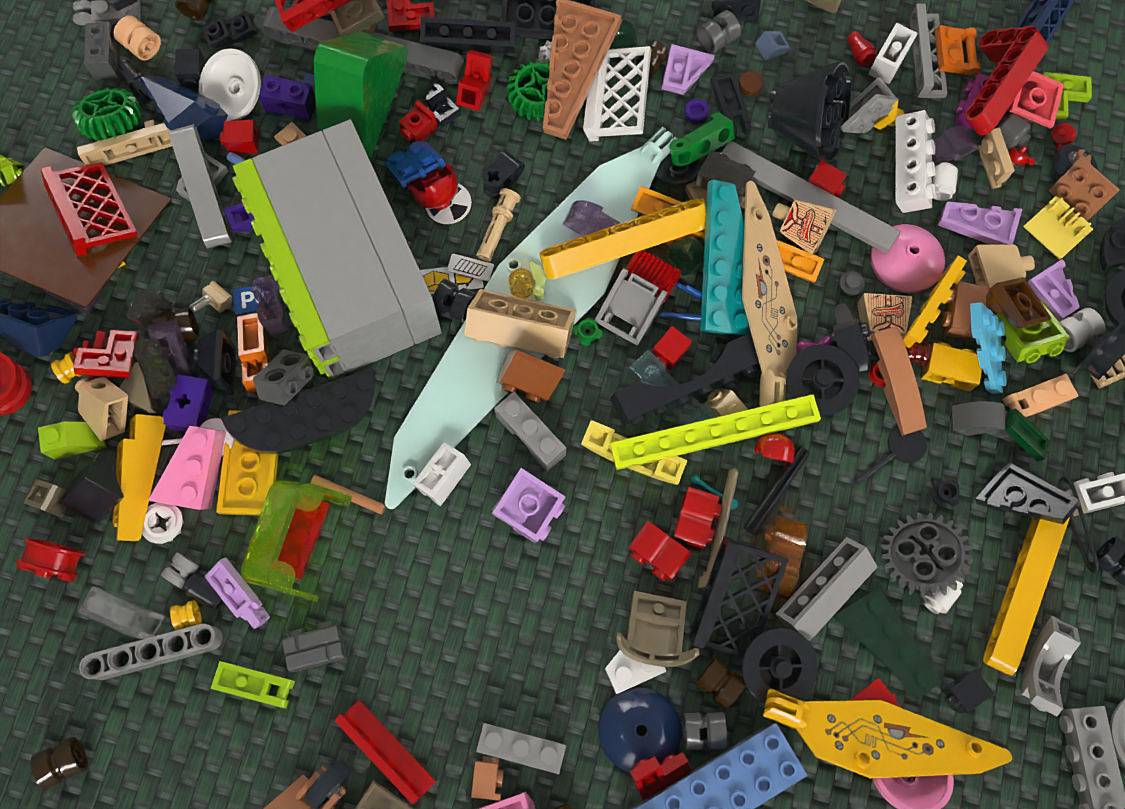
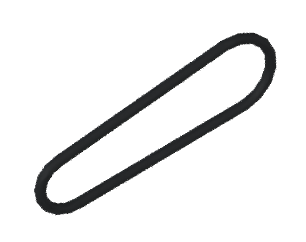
M1062 476L1058 482V489L1063 491L1062 483L1065 480L1069 484L1073 496L1079 499L1072 481L1068 477ZM1080 504L1077 509L1094 559L1095 569L1092 568L1088 561L1072 515L1069 521L1087 568L1092 573H1097L1099 571V561Z

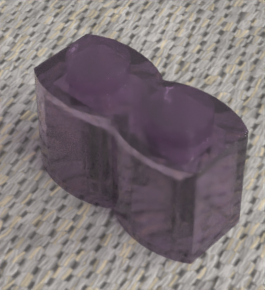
M272 275L257 278L253 281V294L258 301L257 316L261 325L271 336L289 332L290 318L284 309L285 302L279 291L281 288Z

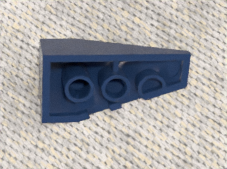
M141 76V84L148 96L156 101L155 108L158 113L164 115L163 122L169 130L194 124L201 140L219 138L228 114L216 101L162 76Z
M0 297V335L18 349L35 357H44L50 352L59 349L77 319L76 312L58 306L49 305L47 309L35 307L34 302L12 304L11 299Z

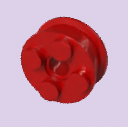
M24 537L23 541L26 542L22 557L17 558L15 561L18 563L16 568L34 572V575L45 578L57 575L58 579L74 582L75 577L79 576L75 571L80 557L86 556L85 552L54 542Z

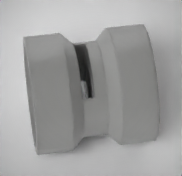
M177 552L172 558L173 563L170 567H166L160 575L182 589L188 577L194 574L200 566Z

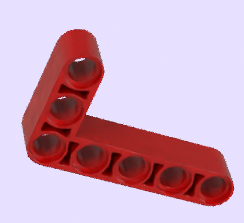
M1036 26L992 30L980 38L978 45L990 62L999 63L965 113V118L978 135H986L997 126L1046 53L1048 44Z

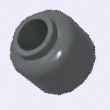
M1014 113L1008 116L1006 114L1003 115L995 127L1000 128L1007 149L1017 146L1021 147L1031 138V135L1028 134L1031 128L1030 123Z

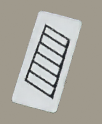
M452 254L447 271L489 281L494 264Z

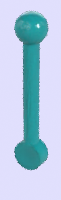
M694 474L690 477L692 484L700 485L710 493L719 496V499L722 500L723 494L700 480L699 475ZM733 499L731 510L736 509L738 506L736 499Z

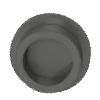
M849 271L841 276L839 286L844 294L854 296L863 290L865 282L859 273Z

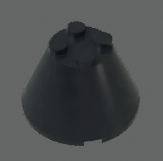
M835 62L782 83L778 89H773L770 94V103L773 105L772 114L768 118V128L773 129L775 133L821 162L831 163L840 150L836 148L839 138L844 139L845 132L840 127L848 120L850 112L851 81L846 80L845 72L849 73L847 64Z

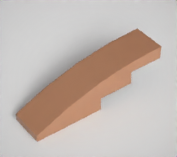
M898 326L873 333L871 338L880 358L877 364L886 384L883 391L901 435L927 428L916 378Z

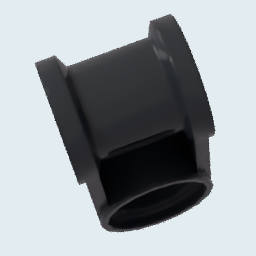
M506 150L502 151L495 161L483 172L484 193L490 198L500 197V190L508 188L521 176L525 164Z

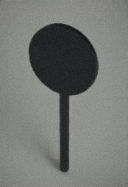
M898 427L894 429L888 438V448L891 454L856 480V484L862 483L893 458L903 463H914L920 460L927 450V441L923 433L919 430L902 436Z

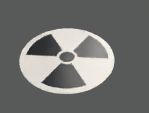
M458 184V191L447 208L443 210H437V208L425 209L434 221L442 224H453L462 220L469 213L471 196L465 187Z

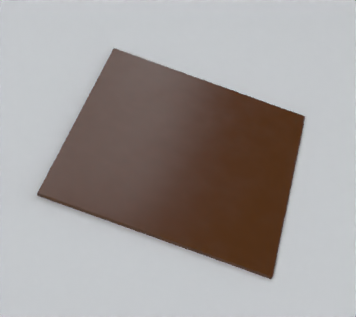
M45 147L0 197V272L87 308L166 208L171 198L108 173L137 231V236L86 248L87 254L77 257L45 190L40 168L51 166L53 172L85 166V164ZM100 172L90 173L87 177L98 180L101 174ZM73 178L61 179L63 183L73 185L76 181ZM84 182L79 186L80 189L90 191L93 187ZM99 188L95 194L107 197L109 191ZM74 193L70 200L81 203L85 197ZM91 199L87 206L98 209L102 203ZM108 205L104 211L115 215L118 209ZM82 211L79 215L80 218L88 221L93 216V214ZM99 217L96 221L97 224L105 227L110 222V220ZM116 223L113 227L117 231L128 229L127 226ZM91 229L87 235L89 238L100 236L102 232Z

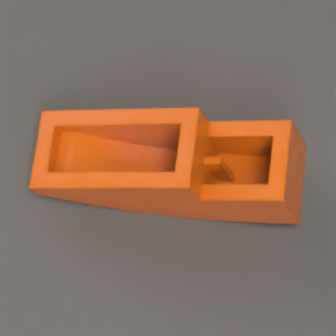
M263 312L237 317L238 356L242 362V382L248 394L257 392L253 378L271 362Z

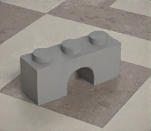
M515 392L494 408L497 419L512 435L516 434L524 442L532 457L546 472L566 456V447Z
M484 723L476 752L559 774L566 745Z

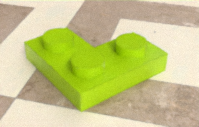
M1043 73L1044 76L1064 84L1055 120L1064 121L1069 116L1068 101L1088 103L1092 98L1091 77Z

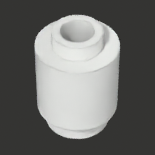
M944 162L935 166V176H932V183L936 191L934 199L947 201L956 192L958 169L953 164Z
M956 581L957 590H953L948 586L947 595L945 596L940 590H936L935 598L931 596L930 591H927L923 597L926 601L925 606L935 614L940 612L946 614L960 596V589L963 587V584Z

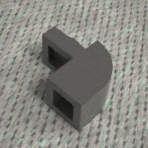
M979 401L953 405V431L966 436L988 433L998 438L1010 437L1004 431L1008 412L1004 410V404L997 402Z

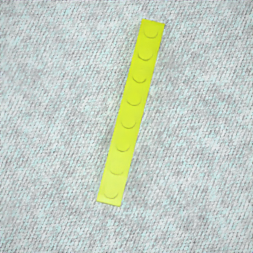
M808 395L610 443V448L616 470L819 422L821 417L814 395Z

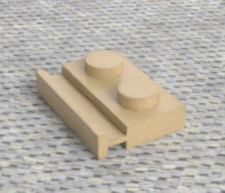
M995 128L982 140V145L978 146L992 189L1000 188L1002 186L1001 183L1006 182L1015 171L1000 128Z

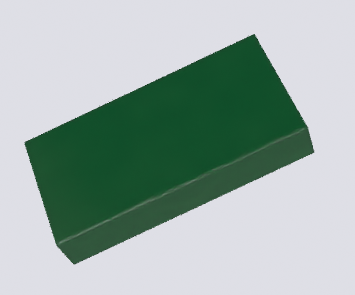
M1016 408L1008 411L1004 431L1037 462L1046 459L1049 439Z

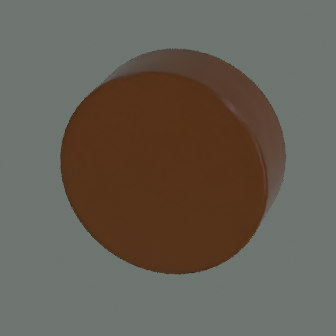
M749 71L741 76L739 88L744 95L755 96L761 92L763 78L760 74Z

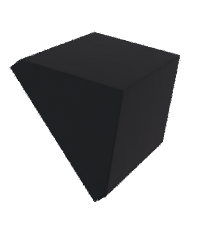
M100 451L75 477L61 501L62 505L93 523L99 522L124 498L106 451Z

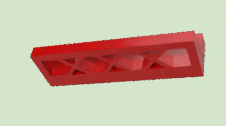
M358 700L345 714H340L334 720L412 804L416 803L436 782L435 778L361 700Z

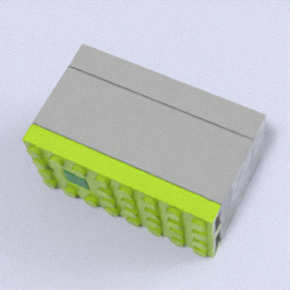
M351 119L324 129L323 132L319 131L253 157V160L248 159L233 165L236 176L232 177L238 192L242 195L243 199L241 200L247 213H251L255 220L251 221L256 235H262L264 242L260 243V246L271 264L269 266L281 288L279 291L285 304L288 305L290 318L300 333V342L321 375L326 374L331 381L347 374V372H352L411 347L414 343L418 344L442 333L432 296Z

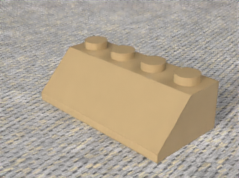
M479 289L467 308L464 336L471 337L475 341L494 342L501 347L512 346L521 348L524 352H539L551 358H564L577 310Z

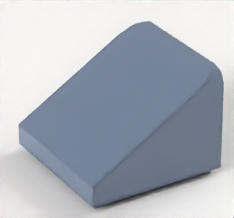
M765 31L756 41V46L764 60H770L791 50L780 31Z

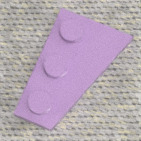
M947 201L943 207L938 226L989 245L1013 244L1022 209L1014 208L1012 211L1001 210V207L992 206L988 209L979 208L976 204Z

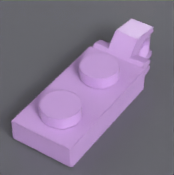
M226 557L219 560L205 575V579L236 618L241 617L247 620L254 629L263 625L270 618L264 607H262V603Z

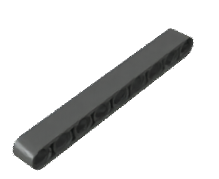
M269 7L260 27L261 32L268 38L314 50L317 49L322 41L341 37L334 22L320 18L291 32L282 23L277 7ZM368 30L361 31L407 46L408 54L403 70L404 73L434 79L447 84L457 83L464 64V59L461 55Z

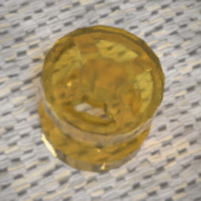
M524 268L511 272L508 281L511 294L524 299L532 295L534 290L532 273Z

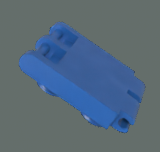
M427 141L412 143L405 149L406 152L393 153L386 159L387 162L384 163L387 171L402 189L419 177L423 179L427 176L428 172L438 167L443 168L446 166L443 158Z

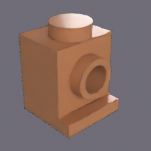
M482 756V761H475L471 798L501 800L502 793L496 792L497 787L502 788L504 770L499 769V758Z

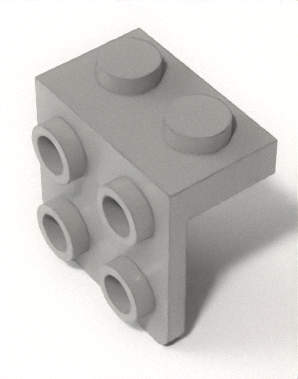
M877 78L850 103L849 118L840 127L843 132L866 133L874 127V122L880 116L887 115L893 109L892 105L898 99L882 78Z

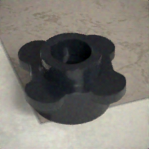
M937 479L933 482V487L935 488L934 503L938 505L949 503L951 506H956L959 503L958 496L960 490L959 484L956 481ZM944 490L948 491V495L944 494Z

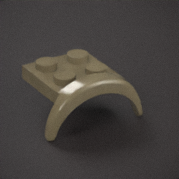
M634 591L631 600L627 637L625 639L620 632L617 633L616 637L617 645L621 652L637 662L661 667L681 666L694 660L699 655L698 648L682 652L687 601Z

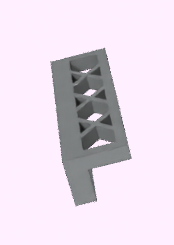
M916 4L909 17L910 29L918 33L912 43L917 98H945L947 96L945 71H939L935 30L940 25L939 14H927L926 4ZM928 22H932L933 29L930 32L928 31ZM930 42L935 45V49L932 52L930 50ZM932 61L937 65V69L934 72ZM934 81L939 85L940 90H932Z

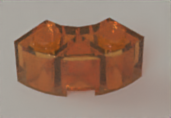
M776 516L774 524L767 527L765 533V540L768 541L766 551L785 556L789 559L777 594L791 597L799 578L801 559L807 542L808 524ZM769 560L761 564L765 575L768 576L776 572L779 562ZM757 567L756 577L762 579L763 577ZM766 583L759 586V589L769 591Z

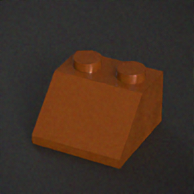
M515 350L506 354L496 383L501 384V389L506 392H521L526 394L525 399L539 404L540 400H549L565 369Z

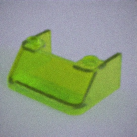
M279 480L273 483L268 491L241 567L242 578L248 584L317 603L319 596L292 589L295 581V571L288 563L278 561L296 508L303 511H313L320 506L322 499L349 507L352 496L309 483Z

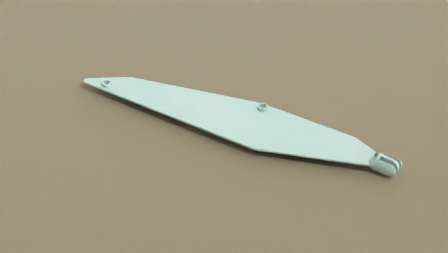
M662 126L642 147L598 166L498 265L484 290L577 310L574 321L575 325L605 294L620 257L556 279L547 278L542 287L545 292V297L542 300L534 298L533 290L536 283L532 280L529 262L532 261L536 265H541L542 270H544L539 256L542 250L637 218L638 213L631 211L640 186L650 188L660 162L670 153V143L678 138H673V134L669 131L665 132L666 129ZM511 265H517V266H518V267L515 268V269L510 268ZM466 320L464 321L394 437L385 498L387 508L395 509L416 488L413 485L414 481L443 442L455 448L508 393L502 390V385L496 383L506 354L515 350L524 352L521 348L512 346L501 347L494 342L475 341L471 337L464 336ZM524 352L538 359L545 355L539 352ZM409 471H414L412 478H406V474Z

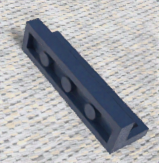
M1032 0L1015 28L1036 26L1039 32L1042 28V36L1048 44L1075 0H1063L1062 7L1061 0ZM1053 11L1052 23L1050 24L1051 12Z

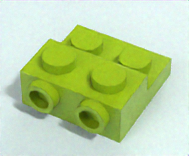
M1043 301L1040 302L1052 319L1022 329L1012 325L1003 314L996 313L1000 321L1004 322V335L1006 336L1004 345L1017 363L1024 360L1027 363H1033L1042 355L1056 356L1064 350L1069 335Z

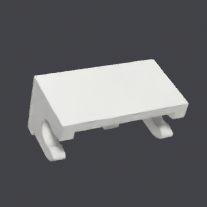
M443 442L413 485L423 495H427L436 504L441 506L471 464L464 454Z

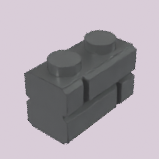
M332 621L317 624V630L306 632V629L302 628L289 632L290 637L282 639L288 671L294 673L346 659L347 653L341 626L333 625Z

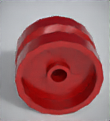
M0 352V416L16 412L25 405L30 398L33 385L28 371Z

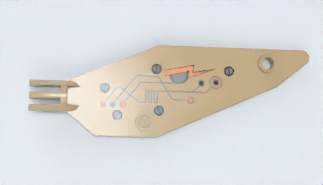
M748 181L745 191L742 300L762 371L759 406L762 407L786 401V374L789 364L797 355L798 323L770 215L755 183Z

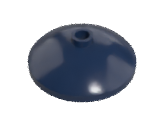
M631 688L618 693L606 704L599 719L598 735L601 747L608 759L620 769L630 773L634 766L643 759H651L655 756L658 763L662 765V761L666 757L676 754L681 741V723L676 709L662 694L647 688ZM638 725L646 727V734L644 736H639L636 733Z

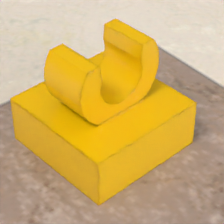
M898 101L892 105L893 109L887 115L880 116L874 122L875 128L881 130L887 125L895 126L896 116L904 115V111L897 108Z

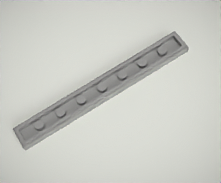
M732 141L726 145L717 159V163L730 168V170L791 203L794 200H802L836 209L837 212L831 222L832 225L886 254L901 232Z

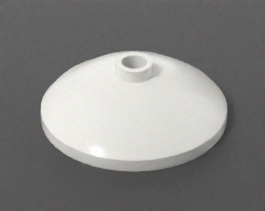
M224 49L215 53L205 64L199 81V94L216 101L228 114L226 121L240 120L248 115L258 100L261 88V78L256 63L248 54L237 49Z

